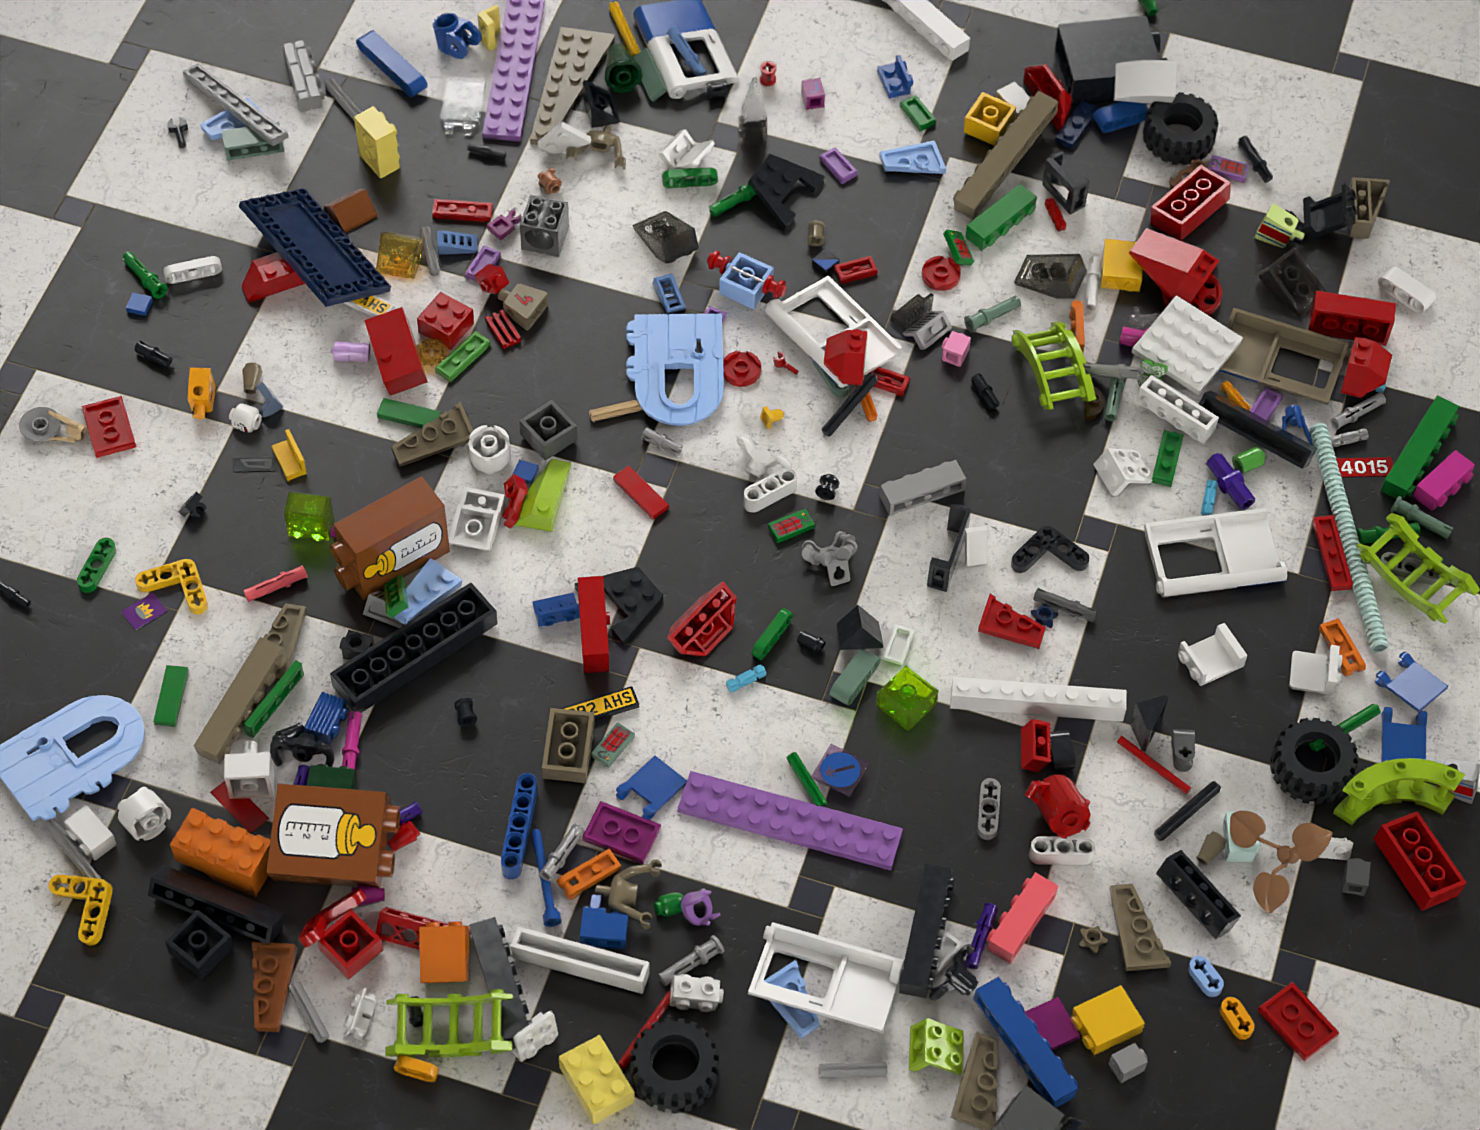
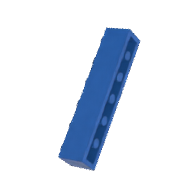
M998 976L977 988L973 998L1042 1098L1055 1108L1073 1099L1078 1089L1075 1078L1072 1075H1068L1065 1071L1062 1060L1053 1054L1048 1040L1045 1037H1041L1035 1022L1026 1016L1023 1005L1020 1001L1014 999L1009 985L1006 982L1003 983Z

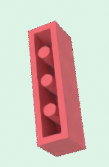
M1036 872L1031 879L1027 878L1021 887L1023 891L1020 896L1016 894L1012 899L1009 912H1004L998 921L999 927L996 930L993 928L987 937V941H989L987 950L1011 964L1056 897L1059 886Z

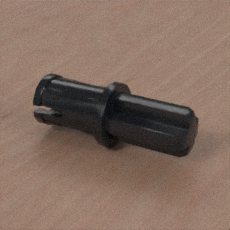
M141 340L134 347L136 353L145 356L150 362L155 361L165 367H169L173 361L170 356L160 352L158 347H152Z
M981 373L975 374L970 381L976 387L978 396L984 399L991 410L996 409L1000 402L992 392V386L987 384Z

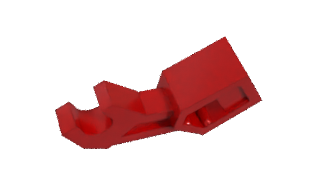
M512 474L504 483L505 495L510 501L502 514V518L506 519L504 526L510 529L518 522L523 500L528 493L525 480L515 474Z

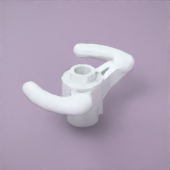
M740 436L737 439L738 445L746 451L749 457L746 472L753 477L760 479L761 476L765 475L768 468L779 464L783 468H792L791 463L783 456H770L771 453L764 448L757 450L745 437Z

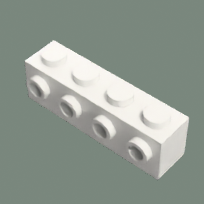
M1153 375L1140 387L1137 402L1142 407L1151 410L1161 419H1165L1173 424L1175 428L1190 435L1194 440L1204 444L1215 432L1218 416Z

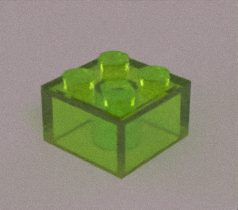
M289 492L284 509L288 536L309 538L316 541H330L331 527L334 524L331 497Z
M905 665L877 692L876 706L909 731L937 704L939 690Z

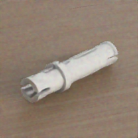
M1097 256L1089 258V269L1086 272L1087 285L1083 305L1086 311H1094L1096 309L1098 283L1102 275L1100 273L1102 259Z

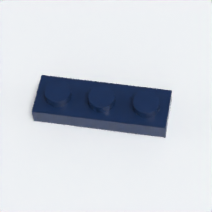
M1082 100L1057 134L1055 142L1073 149L1093 121V114L1099 107Z

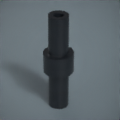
M470 143L468 145V151L479 153L483 157H495L502 160L506 158V152L494 150L490 146L484 145L482 147Z
M0 580V591L4 593L6 598L16 601L24 608L30 606L31 601L22 596L19 590L13 586L9 587Z

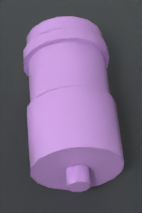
M335 341L334 348H331V353L333 354L334 361H359L365 363L370 360V344Z

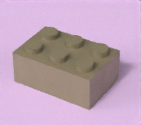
M550 708L542 763L543 779L587 783L595 725L594 712Z

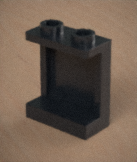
M1345 183L1342 184L1341 193L1315 202L1311 196L1303 198L1304 229L1313 239L1356 224L1355 191L1350 189Z

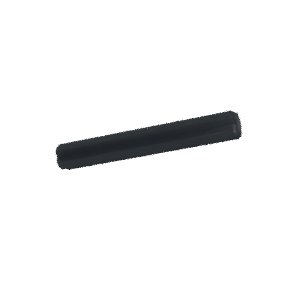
M869 373L863 379V385L856 387L821 428L824 435L830 437L878 382L876 375Z
M1216 781L1209 783L1155 830V837L1160 841L1166 839L1220 792L1221 786Z

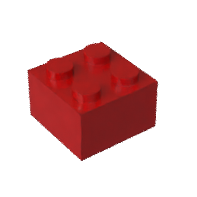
M439 292L417 317L418 333L452 350L474 325L473 309Z
M352 909L325 930L323 936L317 941L319 950L348 980L384 951L381 938Z

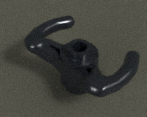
M303 732L298 738L277 735L272 739L270 754L276 766H281L283 762L278 752V747L281 746L292 751L293 757L300 762H308L312 760L314 755L324 754L326 756L325 765L333 767L334 753L332 747L327 743H320L317 736L312 732Z
M966 944L956 952L953 957V964L944 974L947 977L945 982L933 988L929 994L930 1000L936 1001L952 990H956L966 996H969L974 991L978 981L967 970L964 957L968 953L974 952L973 945Z

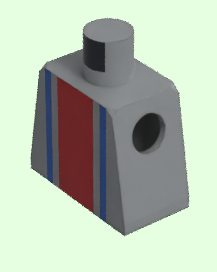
M1446 758L1443 764L1465 774L1455 791L1449 790L1448 792L1454 794V798L1472 804L1478 788L1480 764Z

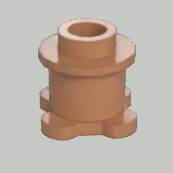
M554 168L540 172L537 176L539 186H544V190L548 194L558 192L562 186L561 180L554 175L556 172Z

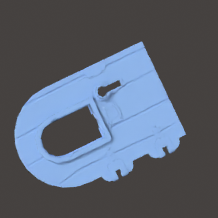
M722 314L635 315V320L630 321L626 326V340L630 345L635 346V355L629 357L626 362V368H630L626 369V375L628 379L635 381L636 399L641 409L658 422L676 426L691 425L703 421L712 415L719 407L724 391ZM696 342H701V353H697ZM665 369H694V394L686 404H673L666 397Z
M98 695L77 700L0 744V779L32 821L38 818L43 820L53 819L57 816L54 811L57 809L59 813L65 812L69 808V800L82 792L91 795L100 791V788L97 786L98 784L103 788L108 786L112 781L111 775L125 767L135 758L144 742L145 729L143 720L139 712L130 703L117 697ZM101 721H113L118 726L117 733L110 740L79 758L66 746V740L87 729L91 724Z

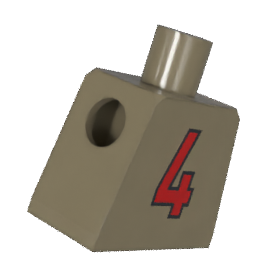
M517 284L511 292L502 288L498 294V299L503 301V308L507 317L527 331L548 306L547 292L523 284Z

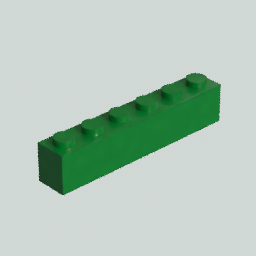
M1438 395L1436 396L1384 480L1381 492L1395 499L1398 496H1401L1402 500H1405L1407 495L1411 497L1416 488L1415 482H1420L1425 473L1423 471L1424 467L1429 468L1434 457H1432V454H1437L1442 446L1440 441L1442 439L1446 440L1451 431L1450 425L1454 426L1459 418L1457 414L1459 405Z

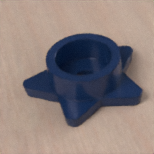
M1046 604L1037 610H1031V614L1035 617L1036 622L1049 628L1053 627L1052 620L1058 616V613L1053 612Z

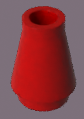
M408 821L406 824L403 823L398 832L386 843L396 852L418 840L417 837L421 834L413 823Z

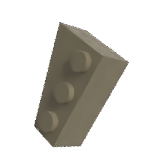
M1351 178L1349 188L1353 189L1356 194L1355 207L1357 215H1355L1356 224L1349 226V237L1369 239L1390 180Z

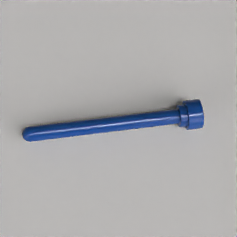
M534 829L532 837L538 870L540 872L546 864L541 832L539 829ZM540 876L546 908L542 916L543 923L546 927H556L562 923L561 914L554 907L550 881H546Z

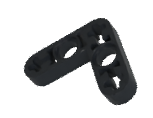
M1043 526L1012 556L1011 567L1015 572L1024 573L1049 551L1072 569L1083 571L1088 567L1090 557L1086 551L1053 527ZM1048 535L1051 536V537L1045 538L1044 541H1043V543L1041 542V541L1043 540V536H1048ZM1065 545L1069 550L1062 552L1058 549V546ZM1030 546H1036L1039 548L1040 551L1037 553H1032L1029 551L1028 548ZM1026 556L1024 563L1017 564V561L1021 562Z

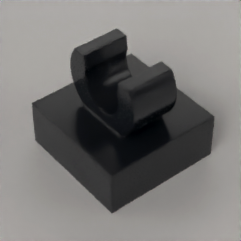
M196 491L178 512L184 517L190 513L191 517L197 520L200 515L196 512V508H199L202 512L207 508L205 504L199 502L203 496Z

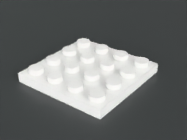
M1176 295L1135 344L1131 352L1141 359L1150 360L1153 364L1161 363L1168 366V371L1165 373L1167 376L1199 395L1240 345L1243 337Z

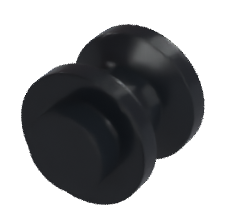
M832 474L822 475L819 479L821 485L816 487L815 493L824 500H833L836 495L834 490L838 489L840 482Z

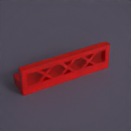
M385 907L379 912L375 933L381 940L420 950V943H417V941H420L419 927H426L428 922H440V926H449V923ZM383 922L391 924L396 932L392 935L381 933ZM406 929H411L417 938L413 941L406 940L402 932Z

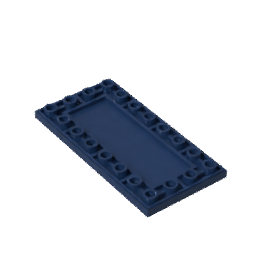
M305 188L240 201L238 207L325 307L390 292L391 285Z

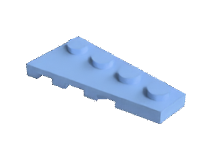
M430 558L406 588L409 607L394 616V618L404 625L461 587L462 580Z

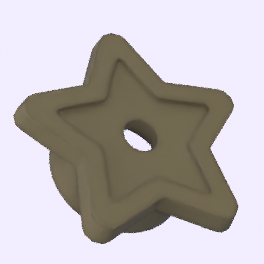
M1099 926L1080 929L1083 937L1079 943L1080 947H1089L1094 953H1097L1099 945L1108 942V939L1102 936Z

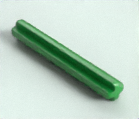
M1371 704L1338 725L1343 728V733H1350L1378 716L1381 711L1377 704ZM1318 739L1310 742L1311 750L1318 752L1325 748V745L1321 744L1324 740Z

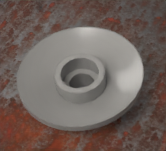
M36 407L27 411L19 422L21 434L26 439L34 442L51 439L59 432L61 421L49 415L48 412L58 413L48 407Z

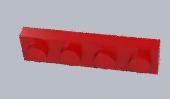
M1334 515L1313 517L1312 524L1331 591L1352 590L1353 582Z

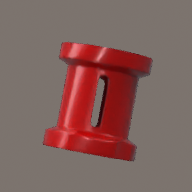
M771 61L763 62L760 65L762 73L760 83L764 86H773L776 83L775 73L777 66Z

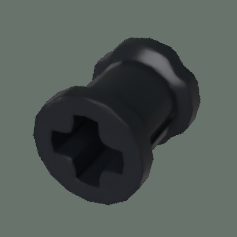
M726 81L722 82V84L711 85L707 83L708 100L716 97L728 98Z
M462 698L454 703L455 710L458 711V723L460 726H471L478 720L473 712V700L471 698Z

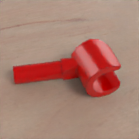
M777 352L779 359L773 357L774 365L777 368H787L797 375L799 371L786 362L785 354Z

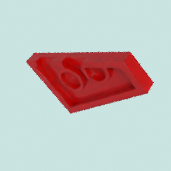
M990 593L978 632L1040 649L1046 627L1025 614L1021 615L1012 610V606L1007 603H1001Z

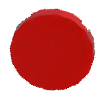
M943 256L931 257L923 265L922 279L929 288L946 291L954 288L960 281L961 269L959 264L949 257L948 259L943 258Z
M734 351L723 359V377L731 385L745 387L754 384L760 378L761 362L753 353Z

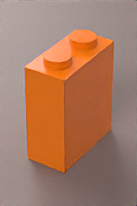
M462 921L449 922V926H440V922H428L426 927H419L420 983L470 982L469 926H462Z

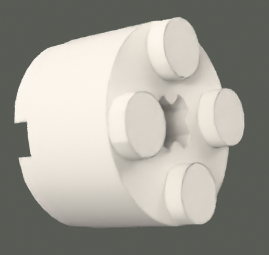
M483 425L476 428L470 434L468 442L471 464L476 469L484 472L486 475H492L494 472L500 471L507 466L511 460L509 436L504 429L495 425L494 427Z
M141 787L128 799L122 800L117 806L119 822L138 841L142 838L147 841L159 835L166 827L164 825L166 819L170 820L171 811L167 805L147 787Z

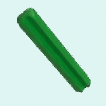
M792 752L786 757L790 766L816 806L824 807L827 804L826 799L798 754Z

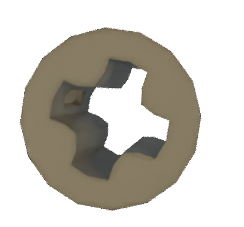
M814 220L809 222L807 243L811 246L817 247L824 244L823 231L825 224L822 221Z

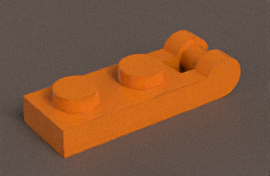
M1074 300L1071 303L1069 314L1071 320L1070 330L1074 332V336L1082 352H1084L1083 303L1080 300Z
M1337 618L1320 624L1319 631L1329 648L1331 645L1340 646L1339 655H1342V674L1346 677L1352 675L1354 671L1361 672L1365 670L1366 664L1340 619ZM1352 658L1354 663L1350 664L1348 660Z
M607 849L557 879L556 883L565 890L567 899L573 900L581 892L621 870V864L612 851ZM576 880L577 884L572 886L571 882Z

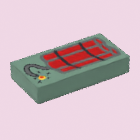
M617 722L592 751L591 757L609 768L634 739L635 733Z

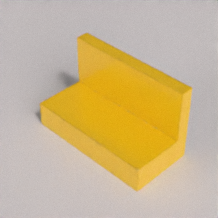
M287 429L285 430L287 440L272 445V451L287 481L307 473L304 458L290 430Z

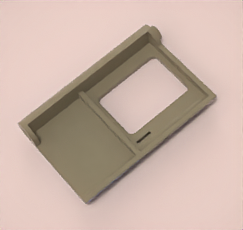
M1233 308L1227 328L1243 337V340L1219 369V372L1328 405L1344 359H1349L1352 348L1349 347V342ZM1285 348L1331 362L1333 368L1326 387L1321 389L1273 374L1271 370L1279 349Z

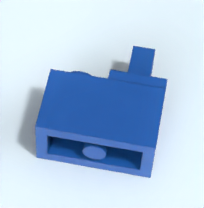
M592 895L590 907H583L580 943L592 947L626 950L628 915L620 912L606 913V909L601 908V895Z

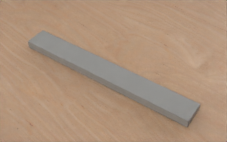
M197 63L183 71V76L272 146L289 138L287 131Z

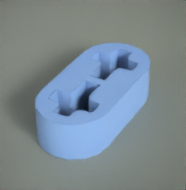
M1193 957L1190 961L1188 972L1203 993L1209 997H1216L1221 994L1224 981L1205 957ZM1196 964H1197L1198 966H1201V965L1204 966V967H1203V970H1202V971H1201L1200 969H1197V970H1196V969H1195ZM1209 981L1211 984H1217L1216 989L1214 987H1208Z

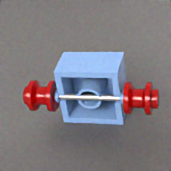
M716 250L714 253L711 252L707 258L708 268L713 270L717 267L719 268V273L722 274L719 294L753 310L768 292L773 293V298L775 299L783 297L786 293V282L784 280L774 281L773 267L739 252L732 261L731 256L727 255L723 258L720 256V251Z

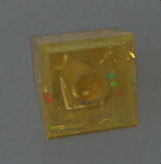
M389 231L381 233L376 264L377 271L383 274L415 279L422 259L425 238Z

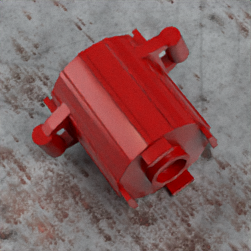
M1055 774L1043 779L1042 782L1040 780H1037V782L1032 781L1025 792V796L1036 803L1050 829L1057 836L1067 839V836L1070 837L1080 833L1082 830L1086 831L1091 823L1089 821L1091 814L1088 806L1091 802L1080 794L1073 781L1065 775Z

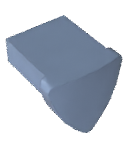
M263 382L256 386L266 399L259 412L263 418L273 415L284 407Z

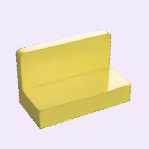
M497 5L478 13L479 31L482 36L481 42L489 51L496 48L495 35L501 32L499 7Z

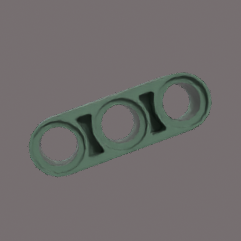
M860 649L835 681L829 695L849 706L874 674L881 658L865 649Z

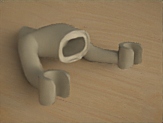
M608 125L604 127L603 131L590 130L587 133L591 137L590 148L598 152H607L611 146H614V168L622 166L623 170H625L626 158L622 156L619 136L610 133L611 127ZM588 145L578 148L568 147L566 149V159L574 157V160H577V156Z
M654 859L647 865L629 867L614 876L611 887L596 885L595 894L609 896L608 907L610 910L639 920L640 927L647 930L651 925L643 920H652V915L648 912L640 913L631 908L635 907L638 884L627 882V880L634 875L649 872L652 876L658 877L660 871L653 869V867L660 868L662 863L660 860Z

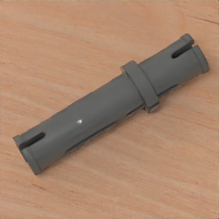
M1037 588L1034 594V601L1065 611L1072 617L1077 616L1093 622L1097 615V609L1080 604V601L1068 600L1040 588Z

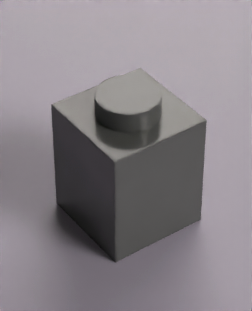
M1348 858L1344 867L1342 892L1361 896L1365 895L1369 886L1371 862H1366L1359 858Z

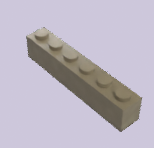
M262 637L259 638L195 742L194 748L199 755L221 764L223 759H225V754H230L231 746L242 734L244 723L252 715L256 705L262 702L265 690L273 684L276 672L286 662V654L282 646Z

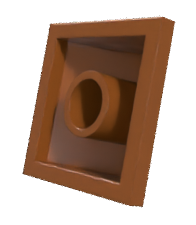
M356 189L323 206L324 210L344 233L377 217V212L366 189Z

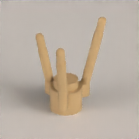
M48 412L49 415L68 424L66 434L69 435V437L54 436L49 440L68 441L75 444L76 440L82 441L87 432L86 425L74 422L59 413Z

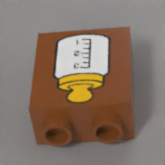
M420 476L335 523L334 530L337 542L330 545L331 553L339 564L338 567L334 568V573L340 585L346 591L354 587L362 599L365 600L369 594L377 590L381 591L384 584L401 574L404 578L425 566L430 558L436 560L450 552L445 505L425 479Z
M278 783L266 873L276 881L348 887L364 885L381 888L382 877L392 878L394 873L395 851L385 850L387 832H398L400 806H392L386 792Z

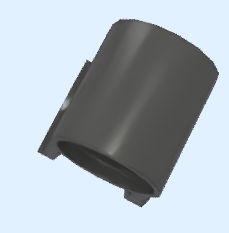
M1172 729L1173 765L1178 771H1189L1192 768L1195 756V730Z

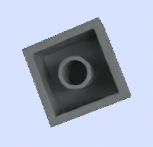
M550 400L519 420L520 435L545 461L578 440L577 425L553 400Z

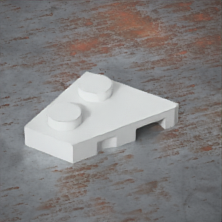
M561 121L538 141V147L555 155L565 152L568 147L578 148L591 143V137Z

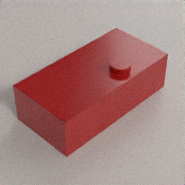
M1200 165L1151 207L1150 224L1175 239L1182 241L1230 199L1231 182Z
M1316 290L1309 313L1307 330L1333 338L1354 341L1355 337L1366 338L1376 341L1379 345L1387 346L1395 322L1396 303Z
M403 307L364 320L383 383L390 396L428 382L410 323Z
M603 576L577 577L583 672H609L607 625H610V612H606Z
M1418 811L1381 825L1373 838L1422 911L1458 897L1467 884Z

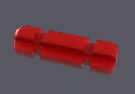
M1052 197L1047 198L1044 205L1049 210L1048 213L1055 224L1056 230L1059 232L1065 230L1067 224L1062 219L1063 215L1056 205L1055 199Z

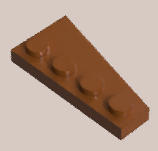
M252 942L254 959H252L254 969L253 989L255 990L254 1027L257 1031L279 1032L298 947L296 944L270 943L268 945L263 942Z

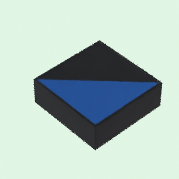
M824 249L812 259V264L825 275L834 269V265H838L840 259L827 249Z

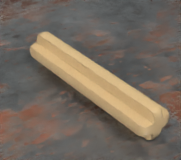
M637 400L590 410L589 417L592 422L643 410Z

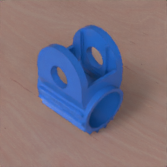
M441 14L432 23L438 49L444 54L451 55L457 59H464L468 55L467 47L469 45L476 46L482 41L478 28L469 20L457 17L456 14ZM466 30H469V31L471 32L472 36L469 35V34L466 32Z

